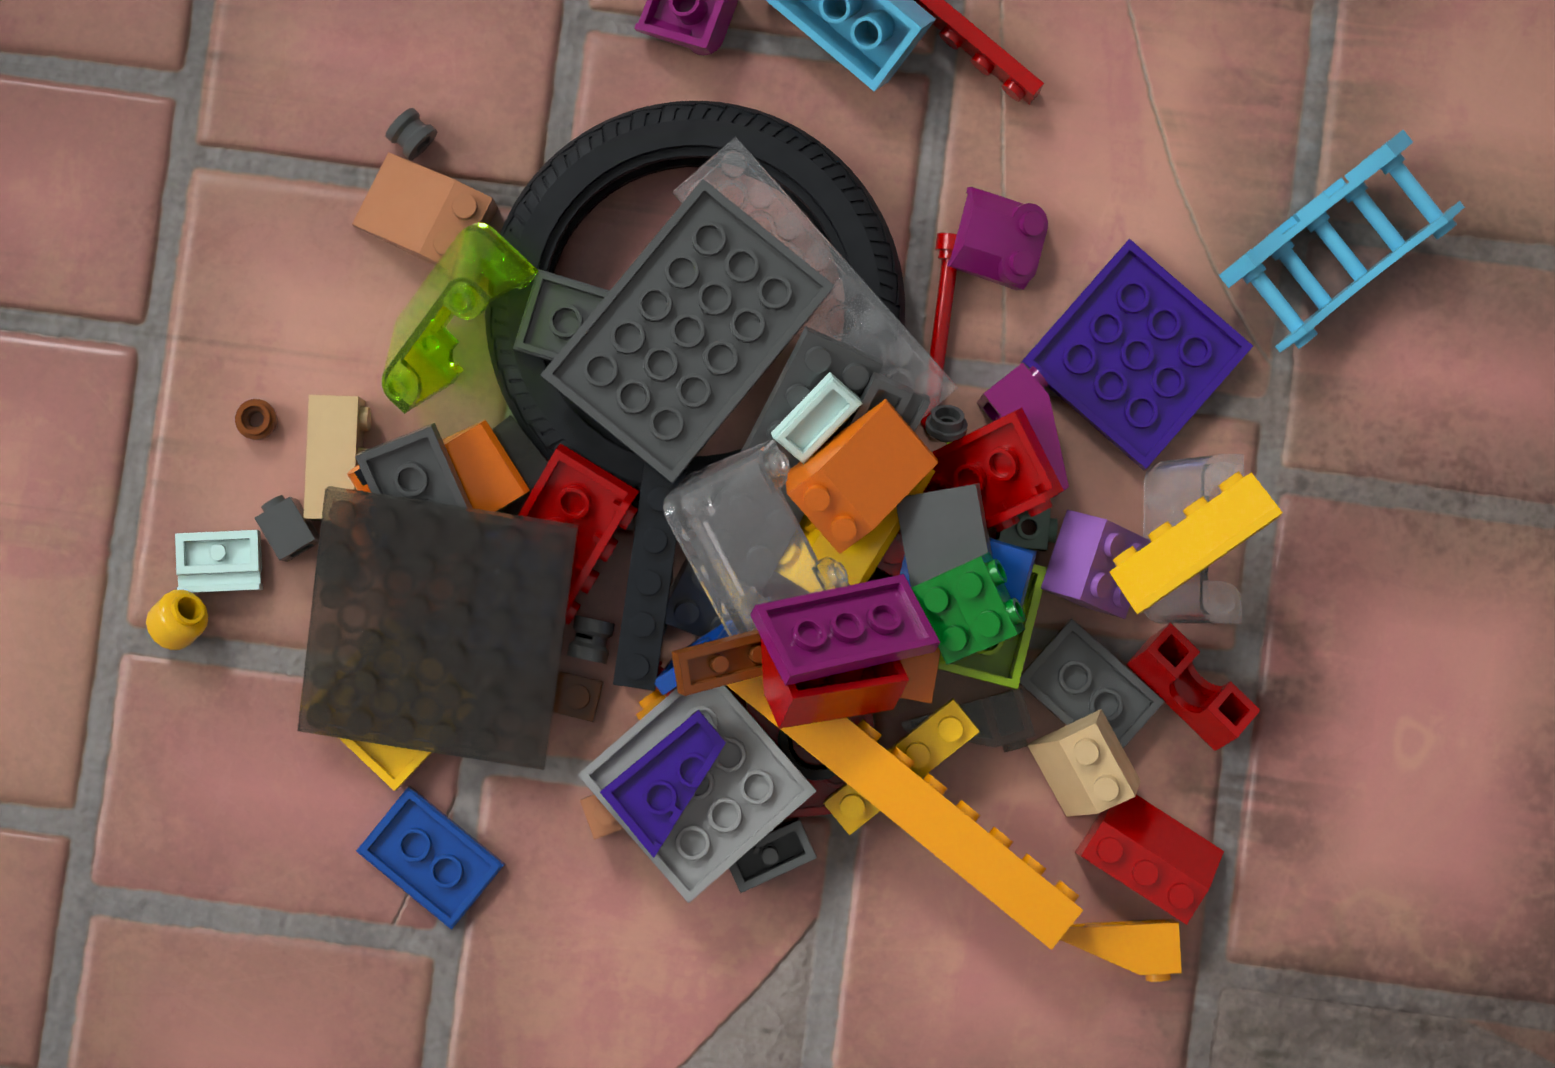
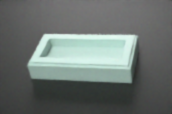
M829 372L771 432L773 439L804 464L863 403L856 394Z

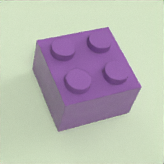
M1067 510L1041 589L1087 609L1125 619L1131 605L1109 573V571L1116 567L1112 560L1131 546H1134L1138 552L1151 543V541L1107 519Z

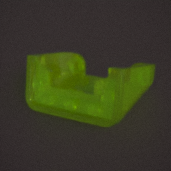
M474 223L459 232L394 324L382 374V388L388 399L404 414L452 385L464 371L459 364L455 366L453 360V349L456 348L459 341L445 328L453 316L456 315L466 320L476 318L484 312L490 302L514 288L521 290L528 286L539 272L488 224Z

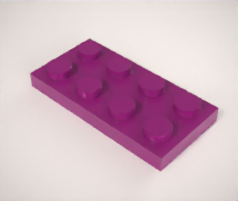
M904 574L757 604L750 614L785 686L933 653L940 644Z

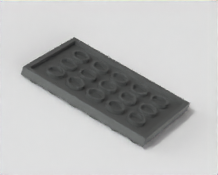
M702 179L541 373V376L663 477L674 484L832 292L835 285L706 180Z

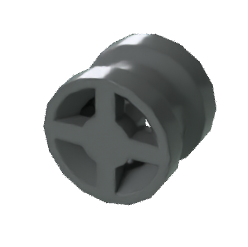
M409 108L390 125L385 137L391 143H398L403 148V154L409 160H413L428 148L438 131L431 124H424L420 120V114L414 108Z

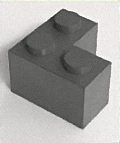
M798 817L774 828L729 869L740 893L810 862L816 859L817 856Z

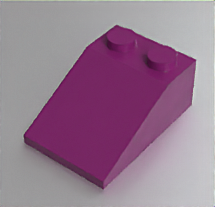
M1022 362L983 393L977 404L992 422L1022 407L1061 486L1066 490L1069 484L1050 397L1044 389L1048 386V383L1034 366L1028 369Z

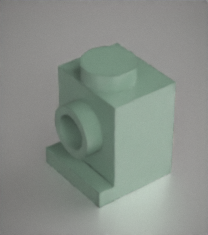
M1047 509L1033 517H1030L1028 511L1017 515L1020 522L1003 531H996V540L1029 550L1046 551L1048 550V542H1056L1058 519L1050 518L1051 509ZM1024 520H1031L1035 523L1036 531L1033 535H1026L1022 532L1021 524Z

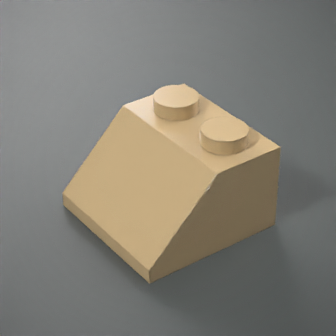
M1102 709L1028 744L1032 755L1066 817L1098 814L1136 797L1140 779Z

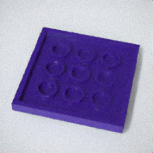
M1129 239L1021 363L1023 362L1028 369L1034 366L1047 381V387L1140 468L1145 470L1251 350L1253 345Z

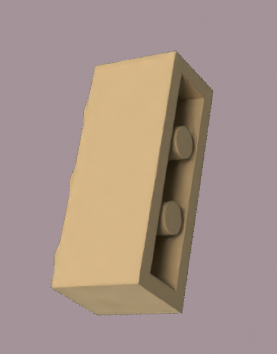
M309 395L304 519L310 521L347 522L342 511V504L358 493L347 473L359 465L355 456L359 452L368 449L363 448L364 431H370L371 409L370 407H365V400L359 396Z

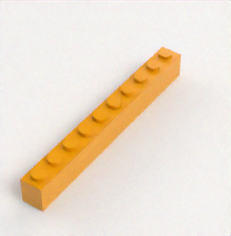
M763 675L727 685L778 727L764 695ZM848 718L781 728L785 734L1049 949L1052 950L1083 912V909L1074 903L1079 897L1077 893L1061 880L1055 886L1042 877L1046 868L1026 853L1022 859L1009 850L1010 846L1014 843L996 827H993L988 833L978 825L976 821L981 816L962 800L955 806L946 799L943 794L948 788L929 773L923 779L910 769L915 762L896 746L891 752L881 746L877 741L882 735L863 719L858 725Z

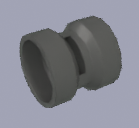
M575 615L573 628L576 634L574 641L569 643L567 656L607 664L609 651L606 645L608 638L613 636L615 624Z

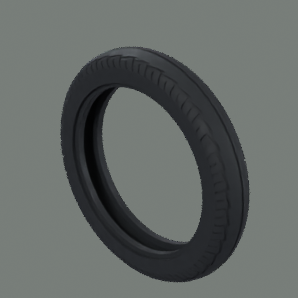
M676 101L646 106L620 114L585 131L560 149L533 176L514 203L499 234L489 267L485 295L486 336L491 363L505 401L527 437L548 460H550L555 449L561 443L641 492L645 461L541 376V373L551 363L550 361L514 351L513 346L537 269L554 274L562 251L572 233L582 220L610 194L632 181L665 170L684 167L724 169L761 181L793 202L819 231L836 264L844 301V326L841 342L881 359L883 366L879 374L892 380L894 379L904 338L905 292L897 250L881 211L863 183L829 148L800 128L756 109L723 102ZM742 449L723 454L696 456L687 467L680 519L707 518ZM640 492L632 503L636 508L639 506Z

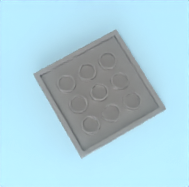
M725 685L687 696L679 694L676 688L578 774L581 780L688 903L816 792V789ZM700 710L725 740L726 744L660 850L653 858L602 796L600 791L695 712Z

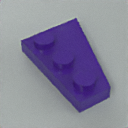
M700 710L695 712L600 791L602 796L653 858L660 850L726 744L725 740Z

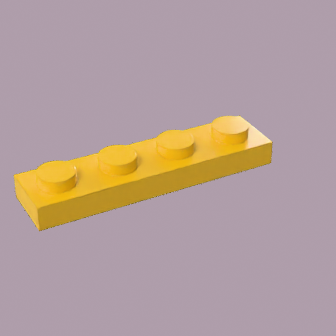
M951 698L887 750L891 752L895 746L915 762L910 769L922 778L980 731L956 700ZM847 783L823 801V804L849 836L880 812L879 809Z

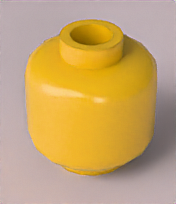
M172 590L164 594L152 606L147 614L146 626L149 635L158 645L169 650H181L191 645L204 632L208 625L209 616L206 606L194 593L186 590Z

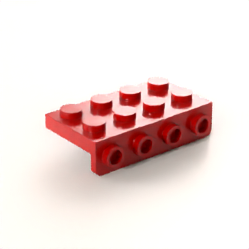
M1021 407L963 436L961 439L932 451L933 455L938 459V464L933 468L936 472L923 492L979 483L987 528L994 526L997 532H1000L1020 522L1018 514L1028 511L1030 517H1033L1053 507L1050 499L1064 491Z
M561 443L555 449L507 533L568 550L554 632L561 622L569 626L581 607V604L576 602L575 599L580 591L588 594L600 575L598 571L594 570V567L599 559L607 562L619 541L613 538V535L618 527L626 530L638 511V508L633 506L632 503L640 492Z

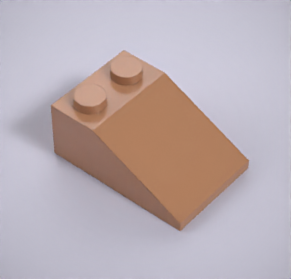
M388 152L352 225L462 279L498 206L492 197Z

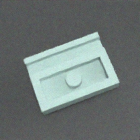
M260 530L175 533L176 575H178L177 590H186L192 593L263 590V584H261L262 550Z

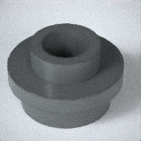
M940 405L935 407L927 417L925 428L927 433L936 440L948 443L965 436L968 423L964 418V412L958 407Z

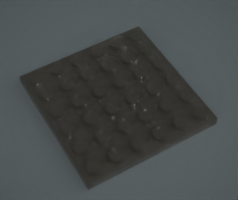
M328 486L324 493L297 731L544 770L547 763L579 525Z

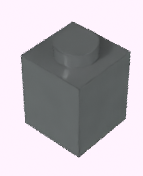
M283 495L277 496L262 505L263 513L255 517L256 522L280 561L288 562L322 542L312 522L303 518L304 509L296 498L288 497L285 499Z

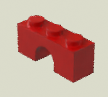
M1169 623L1151 636L1126 665L1216 751L1237 739L1260 712V709L1231 681L1225 685L1218 686L1200 676L1193 665V660L1200 651L1173 624Z

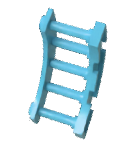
M1404 130L1400 131L1344 175L1349 181L1348 183L1342 177L1267 235L1253 249H1250L1219 274V277L1228 288L1241 278L1246 284L1251 282L1291 332L1275 346L1279 352H1282L1293 343L1298 349L1304 346L1318 334L1314 329L1316 325L1372 279L1433 234L1436 239H1439L1457 225L1453 218L1465 208L1461 201L1445 212H1442L1404 165L1403 161L1405 158L1401 152L1413 143ZM1380 169L1385 175L1390 173L1429 222V224L1406 241L1365 191L1368 187L1364 181ZM1343 197L1348 203L1352 201L1392 251L1368 270L1328 221L1330 216L1326 211ZM1305 227L1310 233L1313 231L1317 233L1354 280L1333 298L1329 296L1292 249L1295 245L1290 239ZM1269 256H1272L1275 261L1279 259L1317 306L1318 310L1304 322L1264 273L1267 268L1262 262Z

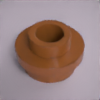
M250 399L238 408L235 415V424L238 431L246 438L261 440L267 438L275 430L277 415L274 408L268 402L261 399ZM259 412L263 415V423L259 427H253L250 423L251 416Z

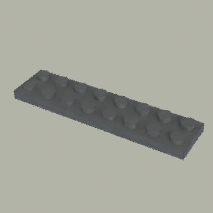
M805 326L670 588L666 624L702 637L734 615H740L745 623L748 622L754 606L757 605L804 516L801 509L787 495L785 473L800 461L773 439L771 432L829 372L860 398L873 372H880L883 366L881 359ZM849 418L827 439L826 442H828L830 439H832L834 436H836L844 429Z

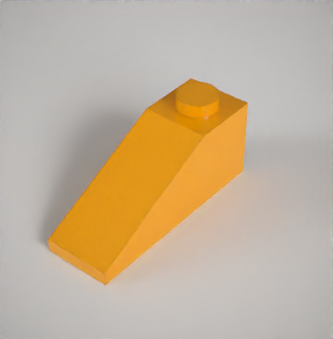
M1172 918L1073 923L1060 939L1138 975H1145L1146 981L1171 980V974L1182 973L1179 922Z

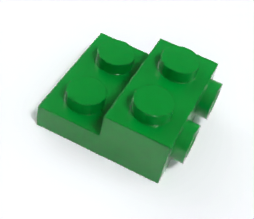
M990 552L911 588L940 641L938 648L946 665L987 649L1025 630L1022 623L1025 621L1023 608L1016 598L1011 599L1004 584L1007 582L1006 572L998 559L993 560Z

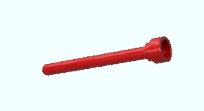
M937 233L935 250L939 252L938 259L942 260L924 393L929 395L930 404L921 419V425L924 429H926L927 417L940 404L957 275L956 269L947 266L948 260L951 259L957 234Z

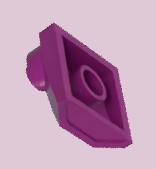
M647 0L639 22L636 23L634 29L637 32L687 47L697 55H709L717 51L722 45L738 0Z
M967 187L964 210L951 259L948 260L947 266L1014 290H1024L1036 274L1048 229V219L1044 210L1033 203L1022 204L987 191Z

